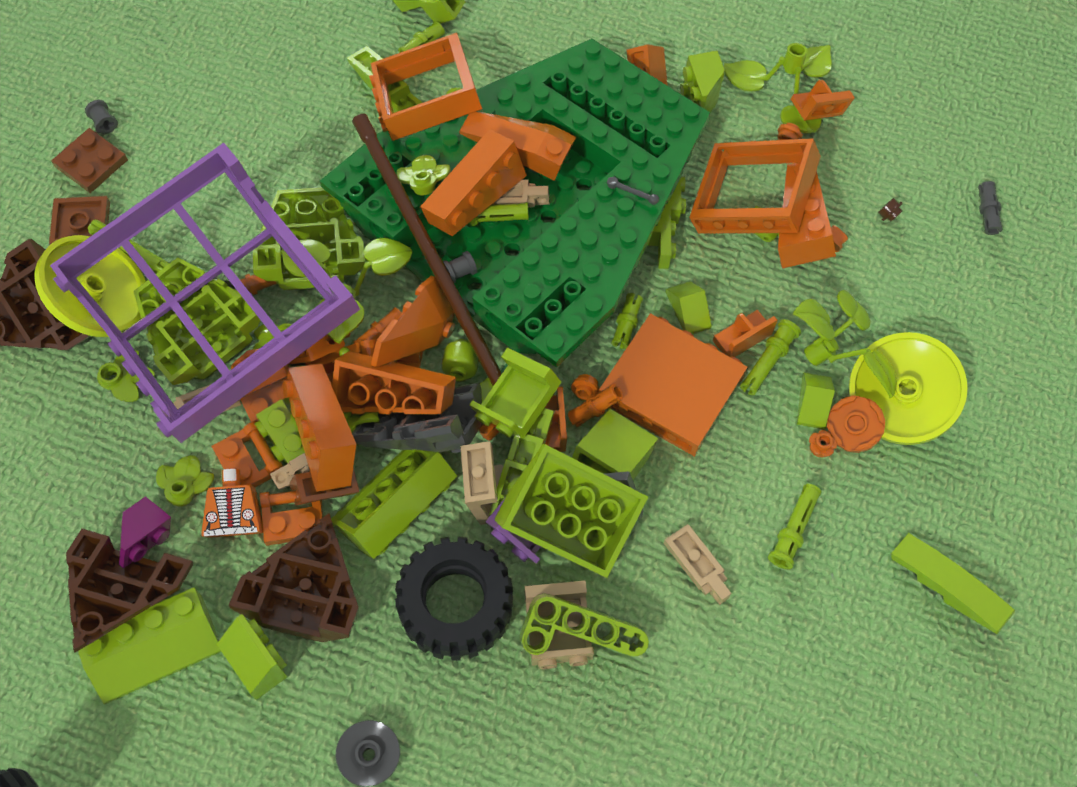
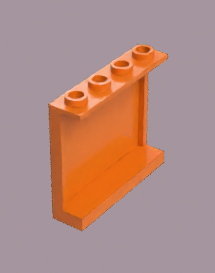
M650 313L599 388L598 393L605 390L611 384H616L623 393V400L610 406V409L695 457L702 441L738 383L743 380L748 367L743 365L736 357H729L723 354L714 345L703 343L694 338L690 332L680 330L671 325L665 318L656 317Z

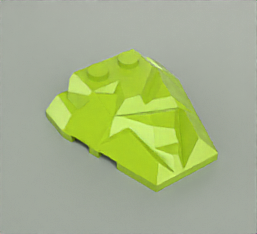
M322 187L277 191L271 205L272 209L298 240H316L328 248L330 259L324 265L327 267L331 278L336 275L343 284L344 275H355L363 268L365 264L363 240L360 236L357 237L354 232L353 223L350 219L347 220L344 215V208L340 205V201ZM264 225L262 226L260 233L266 229ZM273 236L253 250V272L255 276L266 281H275L284 290L315 288L307 277L295 276L286 269L281 254L283 248Z
M177 257L156 273V275L174 296L206 272ZM219 278L211 280L179 303L224 363L251 343L253 338L249 333L256 329L261 321L240 293L229 287L226 282ZM149 280L133 291L141 319L166 302ZM172 309L147 327L148 334L146 335L148 342L154 350V362L172 385L187 383L194 377L205 379L217 370L216 366Z

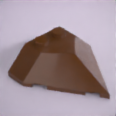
M33 239L26 240L8 252L4 261L6 266L0 279V346L70 350L90 336L77 332L60 322L49 312L40 299L35 285V268L39 258L46 249Z
M328 513L321 518L320 523L308 532L306 530L266 558V562L252 573L249 571L240 577L229 603V608L239 614H243L249 620L254 618L259 626L266 629L318 642L349 638L359 607L330 514Z
M81 529L66 552V561L69 569L70 614L74 639H72L73 651L76 653L178 591L191 570L193 561L164 553L159 562L142 558L138 562L133 561L123 569L119 565L120 551L114 549L109 536Z

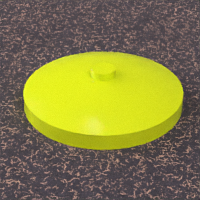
M74 235L56 240L46 248L35 268V285L40 299L49 312L69 328L89 336L109 337L73 293L69 290L64 293L53 280L57 275L50 266L91 236ZM117 248L77 277V280L122 333L141 320L133 291L145 283L146 280L139 267L122 250Z
M904 332L885 336L867 347L871 352L874 350L879 351L889 361L895 371L897 380L894 396L890 399L881 382L865 362L864 355L859 356L851 372L849 394L850 396L868 398L882 409L885 418V430L881 439L902 445L922 444L943 435L958 420L967 398V378L956 354L941 341L925 334Z

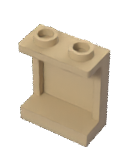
M490 441L461 446L465 504L480 525L487 524L486 520L490 517L489 513L492 503L498 502L496 489L503 469L501 464L494 465L493 446Z
M585 580L525 586L526 614L533 598L542 593L550 594L587 608ZM550 601L542 602L538 606V615L542 617L549 616L553 611V603ZM572 612L567 617V625L570 627H576L582 621L580 612ZM555 629L547 651L539 655L531 654L532 666L538 665L539 669H552L557 667V663L569 662L570 666H583L588 664V660H593L594 649L590 641ZM533 631L529 634L530 646H537L541 643L543 639L541 632Z

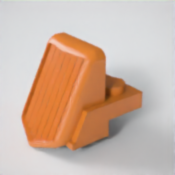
M258 349L246 351L240 358H238L231 365V369L240 364L242 361H244ZM288 364L240 399L251 422L258 421L256 414L277 401L286 398L283 391V381L287 380Z

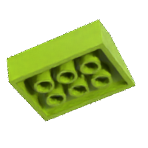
M543 443L508 492L494 520L502 528L607 578L648 496Z

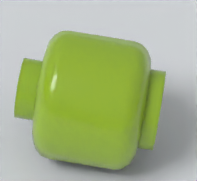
M459 339L446 345L441 363L442 371L446 375L456 377V381H465L474 377L478 369L479 359L470 342L465 339Z

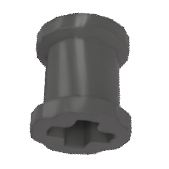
M94 100L86 106L85 113L88 118L93 120L94 128L98 133L108 134L117 127L118 122L108 112V106L105 101Z
M468 251L463 252L462 256L449 262L447 260L443 261L454 283H456V279L471 273L474 275L477 273L474 259Z

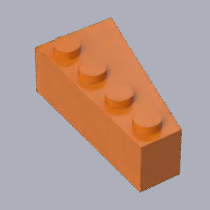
M489 129L420 206L428 223L453 236L524 179L527 175L515 142Z
M801 163L787 165L782 208L788 207ZM817 171L798 233H779L778 252L782 269L836 257L833 235Z
M348 351L335 359L332 388L343 412H352V414H363L365 412H379V414H391L392 412H404V414H442L453 403L456 377L393 361L374 367L371 366L372 356Z
M323 364L288 368L287 380L283 381V391L285 397L290 400L292 416L297 424L316 492L351 486L356 442Z

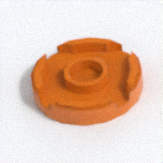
M849 396L841 399L832 407L827 420V429L837 441L839 448L847 452L861 453L872 449L880 442L885 430V418L882 409L874 401L860 396Z

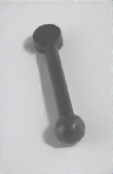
M616 177L607 179V186L611 189L617 187L647 199L652 205L659 202V197L656 194L649 195L619 183Z

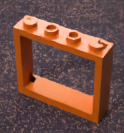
M457 32L371 63L373 75L369 77L373 86L372 91L376 100L375 105L380 116L378 119L383 132L388 131L392 141L482 109ZM454 61L456 62L463 89L394 113L387 85Z
M814 138L715 143L689 217L698 234L798 233L821 157ZM801 163L788 207L714 209L728 166Z

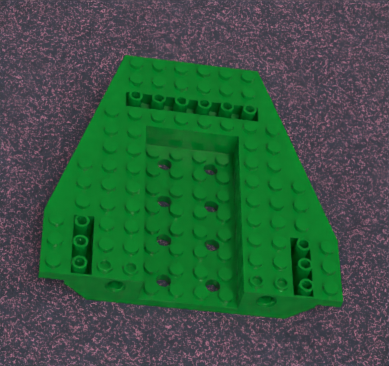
M592 38L476 90L482 107L478 112L554 125L577 137L555 181L523 165L527 176L522 180H529V183L535 184V186L549 187V204L528 207L529 220L479 222L481 224L478 227L466 225L455 235L451 236L429 224L420 207L432 193L418 195L411 189L410 184L401 183L438 254L443 255L442 261L447 260L449 262L462 256L465 251H468L474 259L477 273L474 275L471 273L456 279V283H454L473 320L513 351L523 354L538 353L556 368L614 313L619 303V298L622 292L624 293L633 270L636 269L652 237L655 226L658 225L664 207L668 204L683 174L684 167L689 162L696 143L699 142L710 119L709 111ZM469 114L392 141L388 131H382L377 134V138L396 174L397 170L401 167H411L413 160L421 155L434 157L436 165H450L451 173L477 144V142L459 134ZM364 144L320 180L321 187L340 201V205L368 239L373 241L379 238H388L410 247L412 257L404 267L425 281L431 275L434 276L369 150ZM616 177L619 183L649 195L656 194L659 197V202L652 205L647 199L617 187L611 189L607 186V179ZM444 179L436 183L435 189L442 183ZM581 185H587L590 187V189L579 190L578 187ZM545 217L555 218V221L547 223L542 220ZM511 249L519 251L515 256L506 255V252ZM473 283H480L482 285L478 290L468 288Z

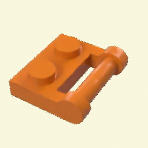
M257 421L248 423L242 430L211 446L223 469H240L241 485H252L254 487L272 479L270 474L283 467L282 463L276 460L267 442L256 428L254 423ZM250 439L266 464V467L260 471L244 445Z
M296 492L260 493L265 545L288 543L306 530L308 532L319 524L320 519L323 518L322 500L312 502V507L273 513L272 506L295 503Z

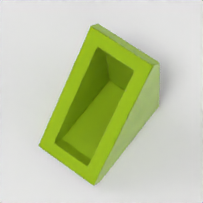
M690 281L665 290L683 330L696 334L711 329L712 325L704 289Z
M803 373L797 416L798 425L819 429L826 428L835 393L831 377Z

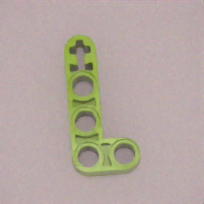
M545 593L533 598L520 632L521 644L532 655L543 654L547 651L555 629L634 657L642 655L647 650L649 643L645 632L633 624ZM544 601H550L553 603L552 613L546 617L538 615V606ZM572 612H580L582 615V621L576 627L567 625V617ZM608 622L611 627L609 634L606 637H598L596 635V628L599 624ZM533 631H539L543 635L541 643L537 646L527 644V637ZM619 632L628 637L636 636L638 638L637 644L631 643L629 645L624 639L619 638Z

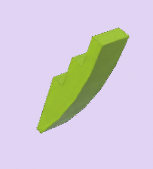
M366 46L347 57V60L372 90L373 86L369 77L373 75L371 63L383 58ZM403 80L387 85L394 113L423 103L410 92L409 85Z
M544 408L524 439L514 435L508 458L505 459L496 489L498 502L492 503L489 516L507 496L543 443L545 444L555 413L554 410Z
M910 533L905 536L891 553L893 561L917 574V581L942 595L944 603L996 634L1000 632L1015 613V609L985 584L948 557Z

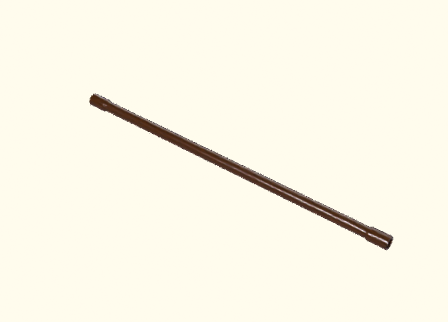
M364 113L355 116L352 119V123L369 150L492 386H494L502 375L501 370L385 154L370 120Z

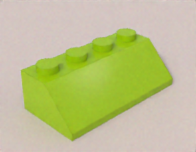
M402 450L331 518L332 524L361 552L375 559L388 549L389 544L399 534L404 533L409 528L410 523L419 514L425 512L430 507L431 502L440 493L445 492L450 487L451 482L457 475L439 452Z
M193 587L153 605L82 648L78 653L83 668L102 703L107 704L216 655L221 650L217 646L219 638L202 595Z

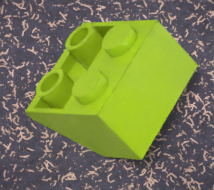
M718 50L689 55L686 67L683 68L684 80L680 84L681 95L710 113L718 102L725 72Z
M241 614L218 641L217 646L249 693L257 700L287 678V675L282 670L287 664L271 643L266 646L270 640L253 618L248 622L244 615Z

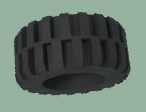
M458 536V542H450L449 537L440 538L441 544L434 546L431 541L423 545L425 551L421 554L415 551L410 556L411 563L403 565L400 571L401 580L396 582L395 587L397 594L395 599L396 609L406 635L411 641H415L418 648L423 652L430 651L434 657L443 659L444 656H450L451 661L461 660V656L469 655V658L478 656V651L483 648L488 651L494 646V640L496 638L501 639L505 633V627L510 623L512 617V580L508 575V568L505 563L498 560V554L493 549L485 550L484 543L475 540L474 544H470L467 537ZM454 574L465 575L476 580L482 587L484 601L480 611L471 619L461 623H445L437 620L430 614L426 605V596L436 581Z

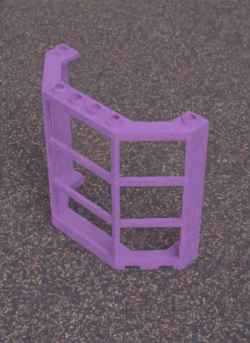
M225 143L219 145L50 265L57 275L53 278L55 283L64 293L69 290L78 298L111 339L108 345L118 357L122 355L125 358V361L122 362L124 368L132 377L137 375L140 379L136 382L139 389L146 396L151 395L154 399L150 404L160 419L156 423L159 429L167 438L173 435L180 443L360 310L353 295L335 275L332 278L328 276L269 203L264 200L240 161ZM224 172L266 227L264 231L225 259L221 257L181 205L183 201ZM172 209L176 211L217 264L174 296L129 241ZM272 236L325 299L283 332L278 329L230 268V266ZM120 246L124 248L166 301L123 333L77 280L79 275ZM222 272L274 336L271 341L231 370L228 369L179 304ZM171 309L222 374L221 378L179 409L176 408L129 343L131 338Z

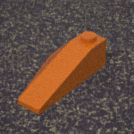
M478 111L468 115L459 134L475 142H478L489 129L513 140L522 164L554 181L577 138L554 125Z
M431 275L415 290V295L418 297L413 303L407 301L404 304L403 311L398 320L393 319L376 340L371 366L378 367L435 347L445 338L451 336L455 327V323L452 322L454 312L434 276Z

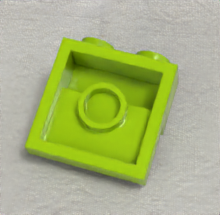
M289 398L281 399L256 414L258 421L254 424L263 438L269 436L274 446L270 449L279 462L284 460L288 464L289 461L305 453L295 418L292 416Z

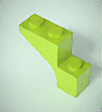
M392 0L402 12L421 7L433 22L439 23L456 19L465 4V0Z

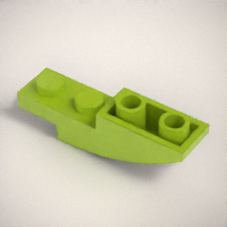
M681 176L668 204L665 205L658 225L655 226L652 237L647 245L658 246V269H669L670 260L676 257V243H671V236H675L676 224H679L680 215L685 214L686 198H681V192H685V176Z

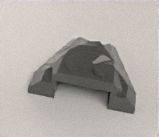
M480 383L455 387L453 403L442 414L378 413V422L361 423L352 432L354 440L358 445L373 448L433 452L451 450L452 453L461 452V446L469 445L482 426V423L474 417L476 412L469 406L472 400L482 404Z

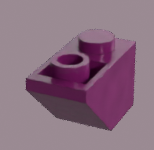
M146 496L122 512L119 565L123 569L133 561L138 562L148 550L156 544L161 545L170 535L171 516Z

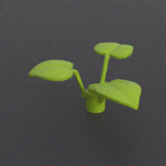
M792 43L787 47L785 57H779L778 63L767 75V71L762 64L751 60L724 63L723 67L728 80L734 86L745 91H758L763 88L764 81L770 80L780 66L783 65L786 73L795 74L794 94H798L801 71L809 77H823L830 72L832 67L830 45L806 48L800 43ZM786 106L781 111L780 119L782 123H793L800 128L802 133H815L821 126V118L804 121L795 106Z
M388 238L375 239L366 245L363 254L368 262L364 264L355 288L343 284L353 295L360 310L327 334L336 343L340 344L364 319V308L356 300V296L360 295V288L367 270L371 267L373 272L379 276L391 275L399 271L412 257L410 247ZM299 240L331 278L327 267L324 265L330 259L328 248L316 240ZM282 249L281 254L286 269L295 276L306 277Z
M841 290L838 292V303L849 316V319L834 332L832 325H830V317L819 302L814 299H806L801 302L794 310L793 315L804 320L820 336L804 348V353L809 362L814 366H818L826 360L833 363L838 359L864 355L868 367L887 391L889 399L892 398L896 390V374L889 361L879 351L874 350L871 352L870 349L865 348L836 354L839 346L834 338L853 322L862 331L870 327V317L864 307L848 291Z

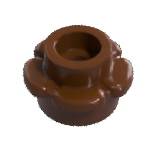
M892 198L878 211L883 217L881 220L884 221L888 218L890 222L893 221L903 211L900 208L902 202L899 203L895 198Z

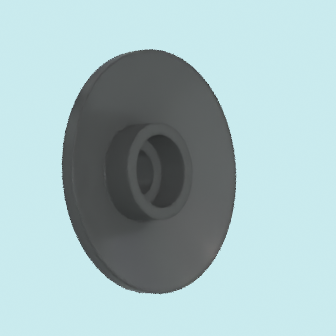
M373 720L361 721L349 727L340 737L336 747V763L339 771L349 782L362 787H371L386 781L396 770L400 759V745L394 732L387 725ZM369 749L374 750L375 757L370 761H366L364 759L365 751Z

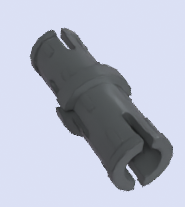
M986 181L982 185H978L981 200L979 211L983 215L985 234L996 235L1003 230L1000 219L1002 208L1001 203L997 199L995 182Z

